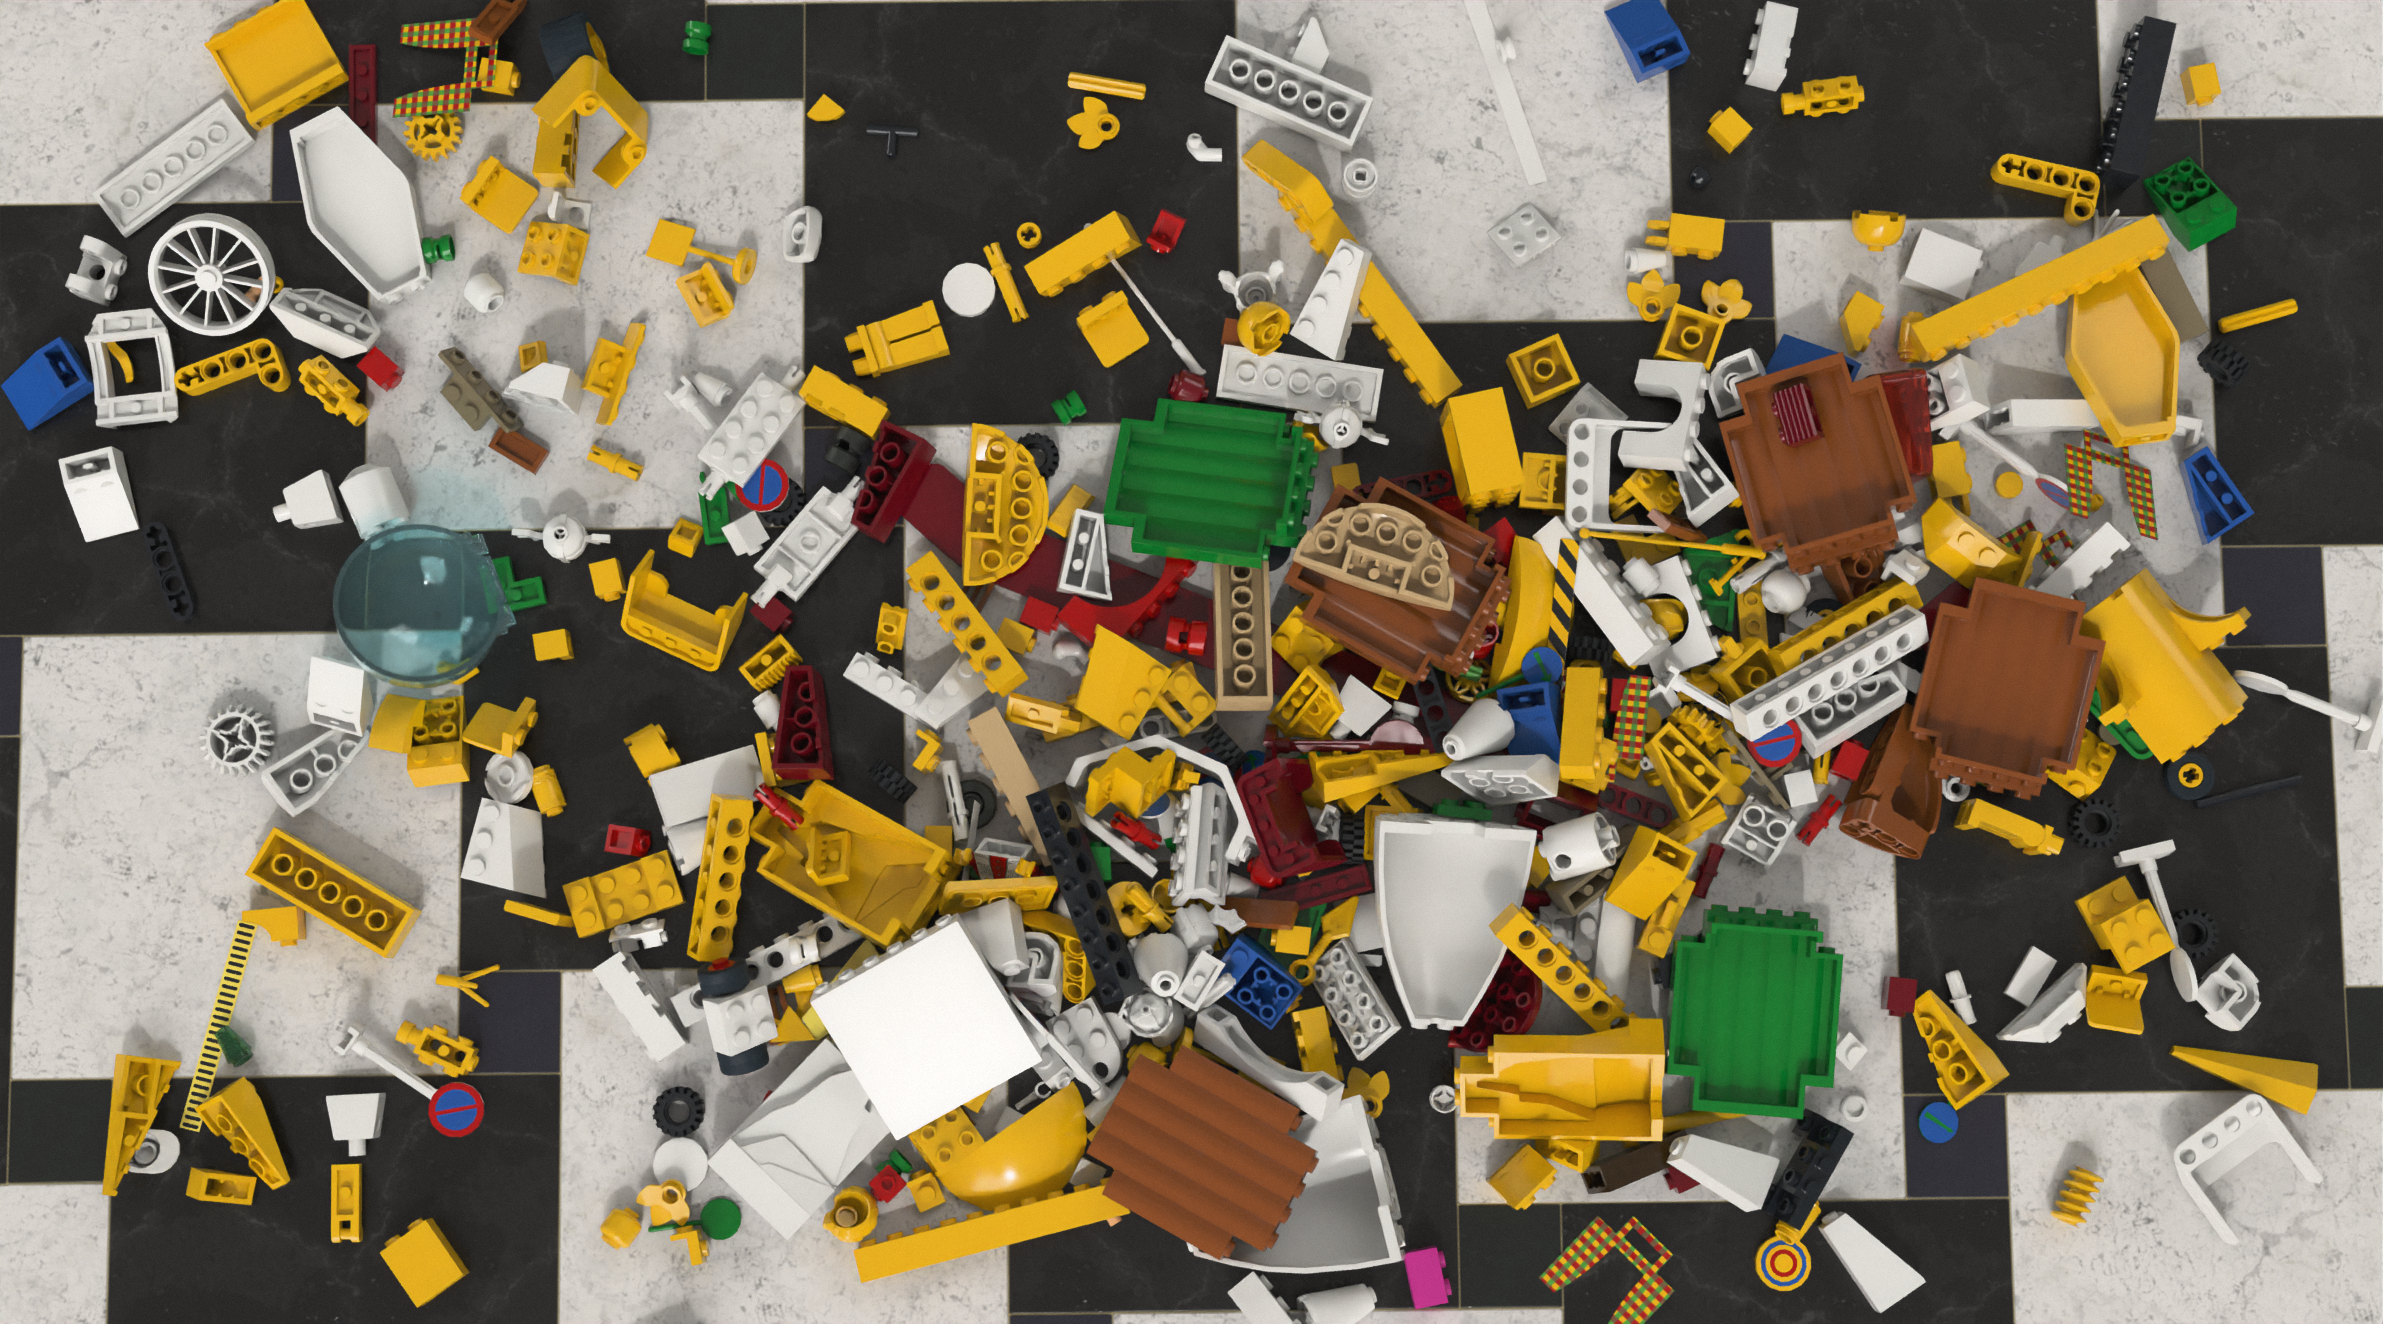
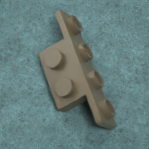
M456 347L440 351L438 356L454 373L440 393L474 431L481 430L491 417L506 433L522 429L524 424L519 419L517 413L508 407L501 399L500 394L486 382L482 373L472 366L462 351Z
M1725 721L1721 722L1720 725L1725 730L1721 734L1730 747L1734 745L1738 747L1740 752L1736 755L1745 767L1751 764L1755 770L1751 774L1761 787L1764 784L1767 785L1770 791L1766 794L1774 805L1781 804L1786 811L1791 808L1772 782L1793 768V764L1790 762L1782 767H1767L1759 764L1751 756L1747 748V738L1743 736L1738 739Z

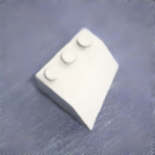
M553 360L552 364L543 362L511 381L501 392V397L578 415L585 390L581 388L583 381L579 378L580 376L574 373L575 370L569 368V364Z
M1544 754L1475 756L1455 760L1441 771L1442 777L1481 803H1485L1487 807L1556 797L1560 774L1559 765Z
M482 798L460 878L547 898L544 878L542 814L538 811Z

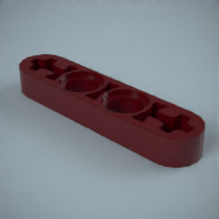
M1443 469L1387 479L1406 491L1408 481L1414 480L1418 482L1421 490L1415 496L1421 499L1443 495L1452 486L1451 475ZM1437 476H1439L1440 480L1446 481L1442 489H1439L1438 485H1432L1428 487L1429 492H1426V483L1435 481ZM1376 482L1358 485L1352 491L1356 494H1359V491H1361L1362 495H1370L1371 488H1374Z

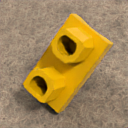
M883 602L875 643H878V651L893 654L894 649H902L909 609H901L899 606L892 607L888 603Z

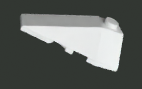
M366 728L362 737L331 729L262 771L261 781L275 801L292 817H295L320 800L369 741L370 732Z

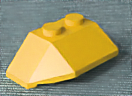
M1940 496L1921 515L1925 557L1966 588H1971L1973 578L1975 577L1997 582L2005 580L2023 560L2021 556Z
M1313 663L1303 670L1267 718L1273 724H1277V728L1286 737H1294L1296 735L1304 738H1322L1345 710L1336 682L1327 671L1322 669L1317 663Z

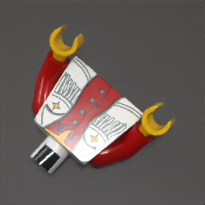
M986 837L975 852L971 848H966L964 851L956 848L952 860L960 866L970 865L981 880L1038 877L1040 874L1039 866L1036 865L1035 861H1032V845Z

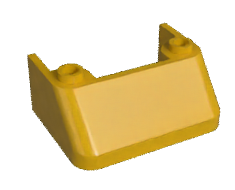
M584 55L572 64L531 110L552 127L556 128L573 109L582 116H590L602 106L627 133L597 164L592 172L616 190L646 156L649 116L598 60L592 56Z
M650 549L630 576L621 619L623 630L634 638L706 671L717 670L723 662L742 622L748 593L743 592L733 607L728 605L720 606L715 615L668 594L669 584L662 574L651 570L655 551Z

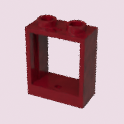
M1561 781L1558 782L1557 796L1552 797L1581 809L1578 817L1595 813L1599 796ZM1534 800L1525 801L1524 803L1519 802L1513 817L1517 818L1516 825L1536 830V837L1543 840V830L1557 823L1529 813Z

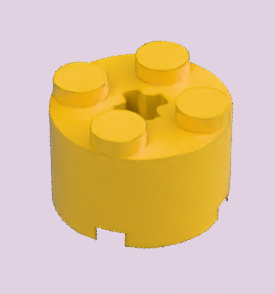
M651 723L623 739L626 746L630 743L632 744L628 748L644 778L681 765V760L674 748L672 747L668 750L666 747L667 736L660 724L654 726Z
M1135 881L1119 882L1106 889L1125 941L1144 932L1151 924L1147 917L1141 916V910L1127 897L1126 892L1135 884L1139 885L1149 896L1142 885Z

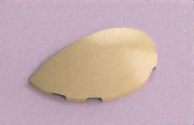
M1361 503L1358 506L1346 509L1339 508L1324 516L1311 530L1307 531L1292 558L1293 561L1318 573L1376 594L1441 610L1451 611L1454 576L1451 575L1448 564L1449 557L1439 539L1434 538L1426 529L1424 522L1409 512L1394 506L1380 503Z

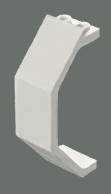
M1157 734L1076 758L1065 782L1070 791L1081 795L1090 773L1095 768L1103 766L1113 752L1117 753L1124 746L1142 758L1160 755L1169 748L1176 753L1175 761L1193 764L1195 770L1224 784L1239 820L1238 828L1225 854L1228 862L1239 866L1241 861L1246 862L1252 848L1249 842L1257 845L1228 767L1220 762Z

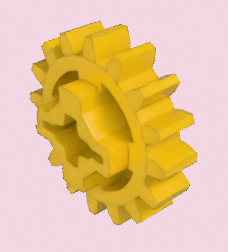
M455 113L411 116L413 118L412 122L405 121L404 123L409 128V130L403 132V135L409 139L406 145L409 148H413L412 152L416 156L421 154L424 161H428L431 156L435 162H438L440 155L447 160L449 159L447 152L451 150L456 153L455 143L462 144L463 142L458 137V135L464 133V130L458 126L461 121L458 117H454ZM418 127H419V128H420V134L417 136V130H418ZM449 128H450V135H449V138H448V137H447V131H448ZM432 130H434V131H436L437 133H436L435 135H433V134H431L430 132H431Z
M1687 705L1683 708L1678 706L1666 720L1704 756L1711 758L1722 746L1723 738L1718 735L1721 732L1720 729L1715 728V722L1707 720V714L1703 713L1701 715L1697 708L1694 707L1691 711Z

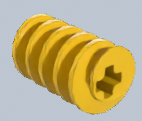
M2075 1166L2078 1170L2068 1171V1174L2074 1180H2064V1185L2069 1191L2060 1190L2059 1192L2065 1201H2055V1205L2060 1211H2051L2050 1214L2067 1224L2079 1228L2077 1223H2087V1220L2081 1213H2091V1210L2085 1205L2086 1202H2096L2090 1195V1192H2100L2094 1183H2104V1179L2086 1169Z

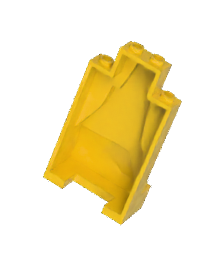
M814 780L806 788L802 800L795 798L778 787L774 788L773 791L779 797H785L788 800V805L804 817L801 825L793 818L791 819L799 827L795 831L790 830L777 816L773 817L769 813L770 809L764 804L757 816L753 817L749 824V836L770 849L760 859L757 872L772 883L842 922L850 930L885 951L892 944L898 941L904 943L911 939V935L921 928H926L938 909L947 882L955 881L963 869L962 866L952 861L953 857L945 849L821 780ZM816 827L821 836L842 831L849 832L851 835V855L848 881L818 887L813 878L807 875L805 863L809 858L807 840L810 839L811 828Z
M1629 1018V1026L1582 1036L1494 1035V1046H1488V1056H1460V1067H1455L1454 1072L1455 1084H1460V1089H1455V1105H1460L1461 1117H1489V1127H1494V1139L1662 1141V1079L1664 1077L1665 1065L1663 1019Z

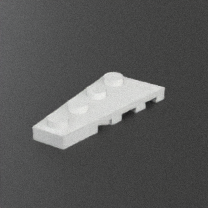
M985 641L978 642L974 650L982 649ZM967 651L961 654L914 713L936 730L960 714L968 705L975 703L985 693L990 691L983 682L987 678L982 671L976 673L967 661L971 658ZM1001 662L992 663L990 670L999 668Z

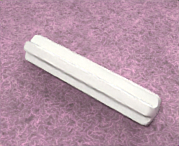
M1225 973L1214 982L1198 1011L1196 1012L1185 1006L1183 1008L1184 1015L1188 1019H1194L1198 1016V1013L1208 1008L1231 990L1236 984V979L1230 973Z

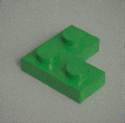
M509 556L482 562L493 615L548 604L541 576L515 581L511 557Z
M1442 798L1441 803H1433L1432 814L1491 821L1493 810L1485 808V803L1479 801L1463 800V805H1460L1458 800Z

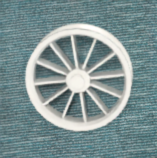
M197 214L177 222L158 240L153 248L148 265L150 288L160 308L180 326L203 335H228L244 329L265 309L275 288V266L266 244L250 227L237 219L221 214ZM197 227L213 228L210 259L195 229ZM187 230L200 259L173 238ZM220 230L236 236L239 240L224 258L217 260ZM241 241L247 245L255 258L228 266L227 258ZM167 246L194 267L163 261ZM258 263L262 280L227 273ZM162 269L195 275V278L166 286ZM229 282L262 288L257 304ZM197 283L200 288L182 308L174 300L170 291ZM201 290L207 291L205 319L186 311ZM214 291L229 321H211ZM225 291L251 311L237 319Z

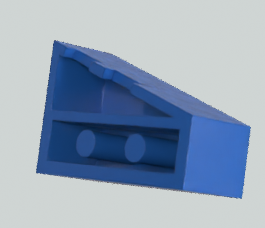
M2208 446L2200 449L2178 464L2202 546L2209 544L2254 514V511Z

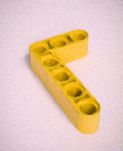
M1044 910L1021 911L1024 932L1048 934L1058 943L1063 955V994L1069 1001L1081 1003L1096 986V982L1073 921Z

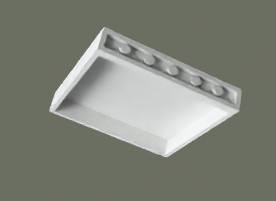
M958 913L950 916V914L944 915L935 922V926L928 930L926 928L917 930L908 941L904 943L898 941L886 949V953L879 957L877 955L870 956L862 962L863 966L854 971L852 968L843 971L837 980L830 984L824 982L818 985L813 990L814 993H812L811 1005L896 1140L1042 1061L1040 1046Z

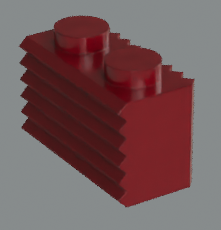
M1802 383L1772 394L1774 402L1771 403V408L1774 416L1780 420L1781 428L1778 429V433L1784 444L1786 443L1787 446L1796 448L1825 437L1810 386Z

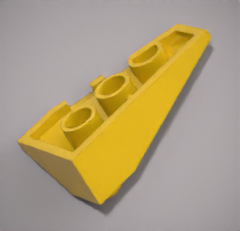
M1931 989L1915 1000L1914 1019L1920 1035L1925 1038L1930 1050L1928 1057L1930 1062H1934L1939 1077L1936 1079L1939 1087L1955 1110L1968 1104L2010 1075L1995 1053Z

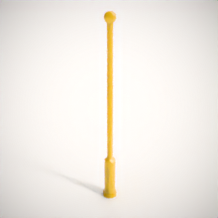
M1585 527L1579 531L1581 538L1591 536L1721 551L1722 554L1755 557L1760 560H1764L1766 557V552H1762V549L1756 550L1754 546L1727 543L1712 545L1596 532L1590 531Z

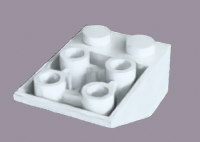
M1962 354L1952 357L1893 390L1906 437L1966 422L1991 409L1978 362Z
M110 446L58 460L64 487L86 542L140 529L122 451Z
M313 653L311 656L307 701L310 723L363 737L375 711L366 667L356 662L340 661L330 655Z

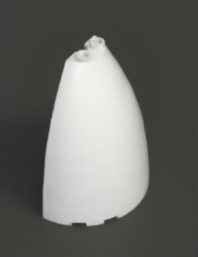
M1384 813L1375 816L1373 862L1376 914L1386 960L1411 1027L1427 1029L1428 1025L1437 1024L1438 1029L1453 1030L1454 1026H1464L1486 992L1507 949V946L1495 936L1488 925L1512 902L1519 909L1521 908L1530 875L1537 835L1536 830L1518 825H1512L1511 828L1510 825L1501 824V822L1479 820L1475 823L1473 819L1427 813H1399L1398 815Z
M1356 1095L1341 1100L1338 1112L1323 1122L1311 1117L1309 1114L1301 1116L1303 1120L1296 1132L1291 1130L1289 1136L1318 1151L1316 1157L1319 1158V1162L1313 1173L1307 1172L1302 1181L1306 1184L1305 1189L1299 1199L1293 1198L1289 1206L1293 1211L1285 1224L1281 1222L1277 1228L1276 1233L1279 1234V1237L1272 1249L1267 1247L1266 1251L1262 1252L1235 1236L1233 1241L1236 1242V1246L1230 1257L1224 1256L1223 1260H1218L1187 1242L1189 1251L1194 1252V1256L1232 1266L1266 1272L1301 1274L1361 1269L1403 1261L1406 1254L1404 1249L1400 1250V1247L1406 1245L1404 1230L1401 1225L1397 1224V1220L1402 1217L1385 1149L1381 1143L1378 1144L1376 1142V1138H1379V1131L1375 1120L1370 1114L1365 1112L1369 1110L1365 1099L1361 1095Z

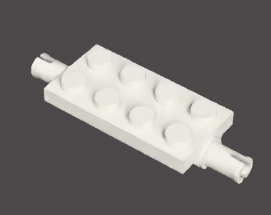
M791 366L780 383H777L762 372L758 375L698 454V458L711 468V474L701 487L697 489L702 496L707 494L706 499L712 500L723 483L728 481L735 482L744 488L806 405L804 400L792 393L806 376L802 370L796 372L798 368Z
M855 475L841 493L835 494L823 486L754 565V569L766 579L750 597L756 604L759 603L761 608L765 607L777 591H783L797 602L858 531L850 523L854 512L853 503L865 485L863 480L859 481L860 478Z

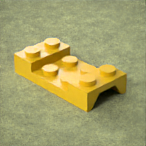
M669 850L652 854L636 862L562 886L579 938H585L687 902L678 884L672 865V855Z

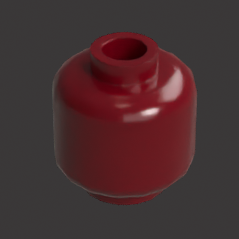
M1181 370L1178 374L1174 373L1172 375L1167 393L1170 394L1171 400L1204 403L1207 399L1209 388L1205 387L1206 381L1202 375Z

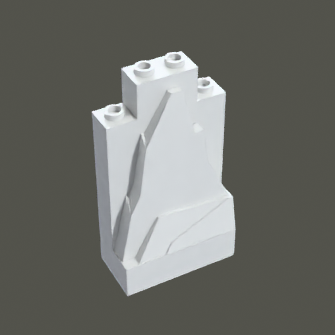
M826 1036L710 1155L707 1164L788 1240L835 1191L838 1184L890 1132V1129L835 1041Z

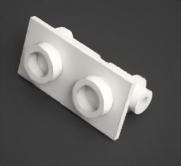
M649 918L640 924L631 926L630 924H621L611 929L609 943L612 942L613 952L639 950L638 940H642L644 949L664 945V942H668L667 931H663L665 918L660 920Z

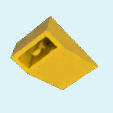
M463 695L425 700L423 727H413L411 754H407V772L415 788L470 781L469 743L462 740V734L467 728L465 699Z
M1638 825L1603 900L1645 921L1686 878L1697 852L1657 831Z
M1524 1143L1486 1182L1509 1206L1517 1211L1520 1208L1525 1210L1536 1200L1534 1194L1540 1188L1546 1190L1556 1180L1554 1175L1558 1171L1529 1144Z

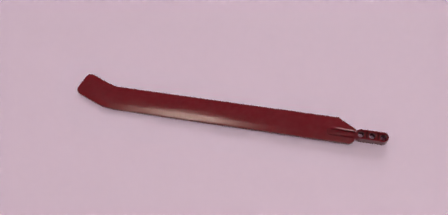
M930 464L901 516L942 553L962 568L965 485L944 466ZM1043 534L1040 543L1036 545L1033 552L1029 555V559L1020 568L992 583L1027 598L1031 596L1062 610L1075 596L1056 591L1067 542ZM1107 558L1112 601L1106 603L1080 596L1077 597L1085 602L1101 607L1124 606L1136 602L1147 595L1158 583L1159 578ZM1179 587L1173 597H1167L1161 604L1162 608L1154 618L1150 617L1143 624L1142 632L1136 638L1132 637V639L1165 651L1170 616L1186 618L1188 623H1191L1193 619L1207 621L1209 625L1204 656L1190 655L1187 650H1183L1181 653L1165 652L1215 671L1213 599ZM1272 622L1271 637L1280 627L1279 625L1274 624ZM1182 632L1181 639L1187 640L1188 632ZM1272 647L1273 694L1283 697L1299 677V673ZM1342 650L1325 659L1320 665L1336 682L1339 694L1348 677L1352 675L1392 706L1393 702L1397 701L1420 708L1414 688L1407 681L1398 700L1373 689L1382 667L1367 659ZM1421 681L1418 685V690L1424 695H1429L1434 691V686ZM1440 688L1449 717L1454 726L1472 704L1463 703L1454 698L1449 691ZM1433 705L1429 707L1427 716L1431 720L1437 721L1442 718L1443 710L1440 706ZM1392 707L1367 731L1373 733L1378 725L1391 719L1394 714ZM1420 709L1419 715L1414 718L1413 724L1423 736L1424 750H1429L1430 754H1436ZM1442 731L1438 733L1436 742L1440 746H1443V739L1449 732ZM1506 747L1503 750L1479 756H1509V752ZM1608 783L1605 788L1613 793L1614 798L1611 803H1605L1601 800L1600 792L1602 790H1599L1596 795L1599 796L1598 807L1650 828L1659 829L1665 827L1672 819L1671 809L1664 803L1612 783ZM1552 797L1543 799L1571 811L1581 810ZM1628 799H1635L1638 802L1639 810L1637 813H1630L1626 809ZM1654 809L1663 811L1665 817L1662 823L1653 821L1651 814Z

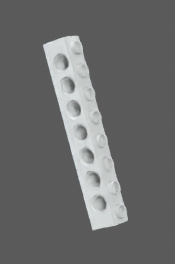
M1906 604L1730 704L1735 730L1751 742L1759 739L1766 733L1784 725L1789 720L1805 713L1810 708L1828 700L1833 695L1927 643L1929 637L1925 614Z
M824 913L822 914L823 920L815 924L813 920H810L800 925L798 933L792 936L785 933L773 940L774 945L766 949L762 945L750 951V957L745 959L747 967L754 964L759 969L758 977L750 981L765 984L766 987H769L806 965L815 963L806 960L802 964L793 965L789 952V938L798 937L799 939H805L808 935L817 934L821 959L864 937L852 930L846 929L842 922ZM823 927H829L833 932V936L830 941L824 943L819 938V932ZM775 952H780L784 958L783 964L778 968L773 967L770 963V957ZM688 983L676 989L677 995L670 998L685 1028H689L707 1019L704 1006L697 1002V994L701 991L700 983L693 987Z

